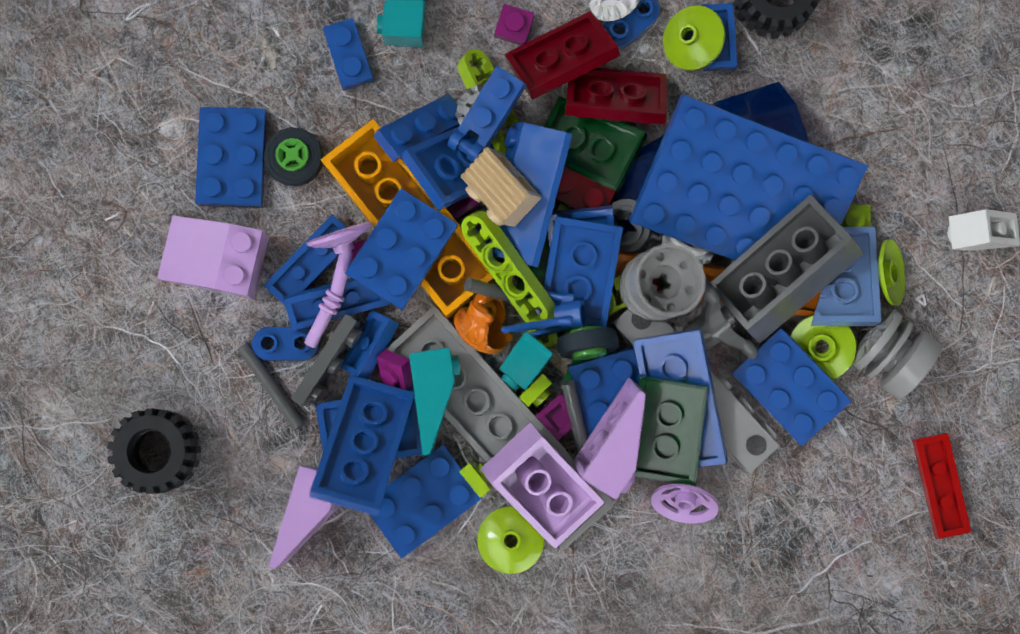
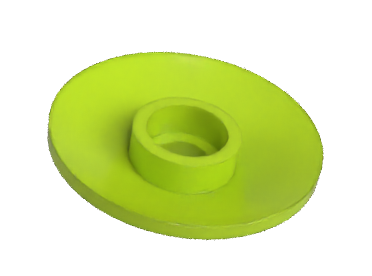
M700 5L689 6L678 11L668 22L663 34V49L666 57L673 65L687 71L700 70L710 65L721 53L725 42V27L719 15L710 8ZM693 30V37L690 40H686L687 33Z
M889 239L883 242L879 252V284L889 304L898 306L902 303L905 293V269L897 243Z
M813 316L807 317L797 324L790 336L831 379L843 375L850 368L856 356V340L849 326H811ZM824 340L828 343L829 346L825 352L816 350L815 345L818 341Z
M508 506L493 511L484 519L479 528L477 543L483 560L491 568L501 573L516 574L529 569L537 562L543 551L544 537L513 506ZM509 534L517 537V544L514 547H508L504 543V538Z

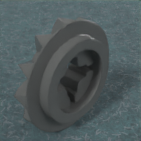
M621 199L611 204L614 209L615 226H622L617 220H629L636 204L635 200ZM631 223L637 231H627L624 235L625 228L623 227L619 251L632 252L643 248V244L651 237V230Z

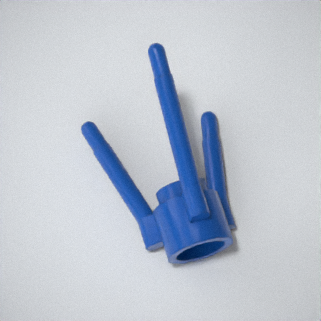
M546 291L552 300L561 301V304L556 305L554 308L553 319L504 326L501 328V332L511 333L539 329L529 332L532 337L538 338L566 330L583 328L586 325L585 303L583 300L575 301L574 293L560 294Z

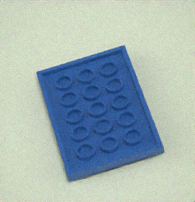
M681 93L629 220L631 223L736 260L809 195L841 225L868 165Z

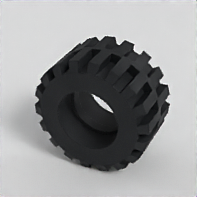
M734 0L733 5L734 10H740L737 15L740 22L744 20L748 22L745 28L750 32L753 28L759 30L758 36L764 37L766 33H770L771 39H778L781 33H783L784 37H787L794 30L798 31L814 12L819 0H793V4L784 7L774 6L766 0Z
M154 408L145 409L144 411L137 410L131 413L132 416L130 418L124 417L119 422L122 426L114 428L111 435L115 436L114 442H108L107 449H112V456L107 457L108 464H114L115 469L112 470V473L115 477L122 478L120 483L123 486L132 487V491L138 493L156 494L170 492L172 489L183 486L185 480H190L194 475L191 472L192 469L198 467L200 462L196 457L197 453H201V446H197L196 440L199 439L197 432L192 431L191 427L193 425L189 421L183 420V416L178 413ZM152 431L162 432L169 440L171 446L170 459L159 471L147 469L139 456V447L142 440Z

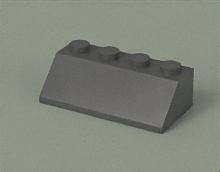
M809 195L712 280L710 284L719 294L721 302L741 325L761 343L864 253L842 226Z

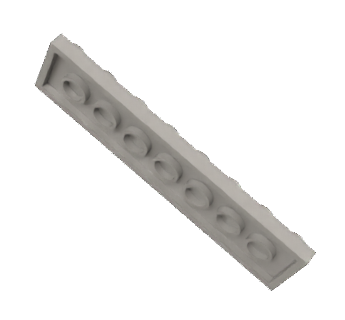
M435 306L428 310L386 348V350L410 359L409 353L450 348L452 355H458L461 375H455V386L445 417L486 463L531 422L578 473L573 463L574 458L483 358L460 338L456 329ZM590 483L588 485L605 503L560 544L564 549L570 546L615 504L603 491Z

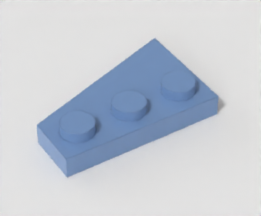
M842 227L855 240L864 254L821 290L811 326L880 325L881 308L875 227Z

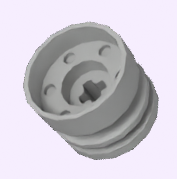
M665 244L638 254L630 260L620 276L619 290L623 303L632 314L643 320L657 322L686 314L698 305L705 289V274L702 264L691 251L679 245ZM657 279V285L661 287V290L657 292V286L652 284V280Z
M894 309L881 320L880 325L873 326L859 344L851 366L857 370H862L867 366L865 376L868 378H873L884 370L880 387L897 400H901L927 375L938 359L943 345L926 331H921L909 339L908 337L914 324L908 319L899 325L903 316Z

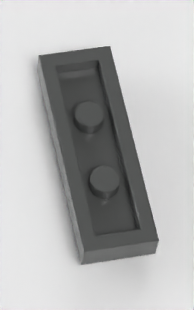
M345 314L291 397V400L301 406H310L311 403L316 404L321 399L326 390L323 384L329 375L334 376L344 362V359L341 357L347 347H354L361 337L362 331L359 330L363 324L361 321Z

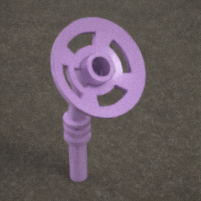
M371 221L347 227L306 242L308 247L333 248L334 253L339 254L331 289L326 290L327 296L322 298L324 303L319 304L320 311L304 341L306 345L312 348L317 347L332 315H337L338 313L336 308L341 307L339 302H343L345 299L343 297L347 281L345 272L350 266L353 256L351 249H354L352 241L356 240L372 226Z
M664 485L654 490L651 496V505L660 515L681 523L697 524L708 522L714 519L719 511L718 501L713 495L691 485ZM663 500H666L668 504H670L671 506H673V507H675V508H677V509H674V508L668 506L666 503L663 502ZM701 504L707 507V509L702 511L691 512L694 508L699 507Z

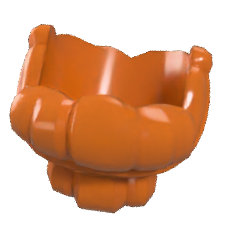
M476 294L475 298L471 300L468 309L461 307L455 314L454 326L458 335L476 351L487 354L500 353L507 346V342L511 343L514 340L512 334L501 332V328L504 327L502 324L507 318V311L503 300Z

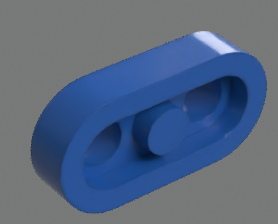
M640 0L635 9L625 17L604 23V29L618 45L619 50L627 48L655 24L660 11L657 0ZM645 5L648 7L649 12L642 14L638 11V7ZM621 26L624 28L625 33L618 35L613 31V28Z
M265 327L254 335L252 348L259 358L266 361H307L317 355L320 341L316 348L307 345L304 349L300 350L296 347V342L299 338L307 337L310 331L309 328L305 327L292 331L291 327ZM266 338L274 340V345L269 350L263 347V342Z

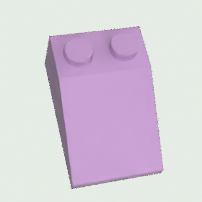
M172 215L157 279L255 300L269 236L264 231Z
M631 378L626 380L573 460L583 480L615 500L621 492L624 494L630 489L635 479L633 474L636 471L645 404V392Z
M531 422L481 468L491 485L555 549L605 503Z
M310 465L299 466L268 567L276 569L286 564L338 509L339 505L309 497L318 469Z

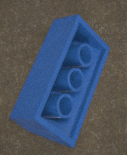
M513 122V126L508 129L505 136L504 144L507 147L505 157L508 158V161L516 167V170L524 176L542 198L515 227L507 225L499 227L525 263L538 267L572 134L528 123ZM489 238L485 241L486 245L492 242V239ZM493 248V255L505 258L499 248Z

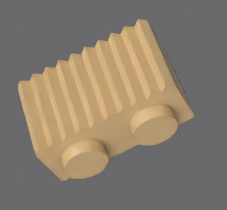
M489 147L485 148L479 154V157L470 164L465 173L461 174V178L468 185L465 189L466 192L477 202L482 201L488 207L487 216L499 226L515 227L542 198L502 152Z

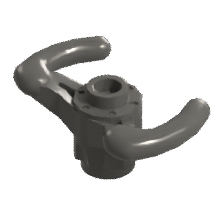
M705 278L703 293L705 298L701 314L689 322L690 326L685 330L702 328L705 346L708 350L721 342L740 349L749 359L757 358V348L743 333L734 332L731 325L736 323L735 319L725 306L720 308V296Z

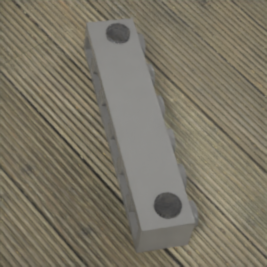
M629 309L611 324V327L616 330L618 335L629 347L632 346L633 349V341L637 338L682 331L675 323L669 325L665 320L657 322L643 320L632 314ZM711 371L727 455L744 473L750 474L780 447L775 442L777 435L765 422L760 425L754 419L752 414L755 411L742 397L737 400L729 391L732 387L722 374L718 372L714 375Z

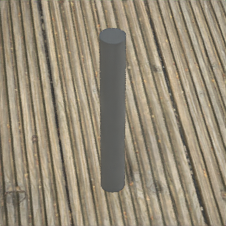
M467 278L464 283L465 291L510 302L499 285L473 278ZM527 295L524 298L528 301L533 296Z
M249 343L242 345L238 349L239 353L293 430L296 431L305 424L304 420L261 359L254 353Z
M566 380L561 383L577 451L579 452L588 439L575 382L574 380Z

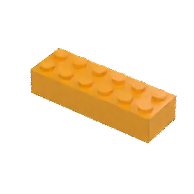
M374 119L321 159L329 173L366 219L371 221L374 228L400 188L438 211L402 158L393 163L373 137L376 131L381 128ZM446 208L438 211L439 213L446 216L453 222L457 223V221L453 218V216L448 212ZM459 224L420 284L447 320L456 314L459 308L466 306L476 296V293L465 291L464 283L467 278L492 284L496 282L464 238Z

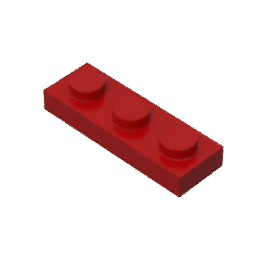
M941 433L913 439L912 443L935 539L971 533L949 434Z

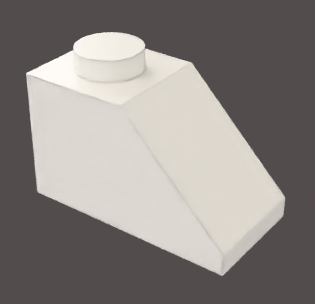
M984 209L948 216L950 226L948 227L947 234L952 244V249L970 251L1020 246L1016 213Z

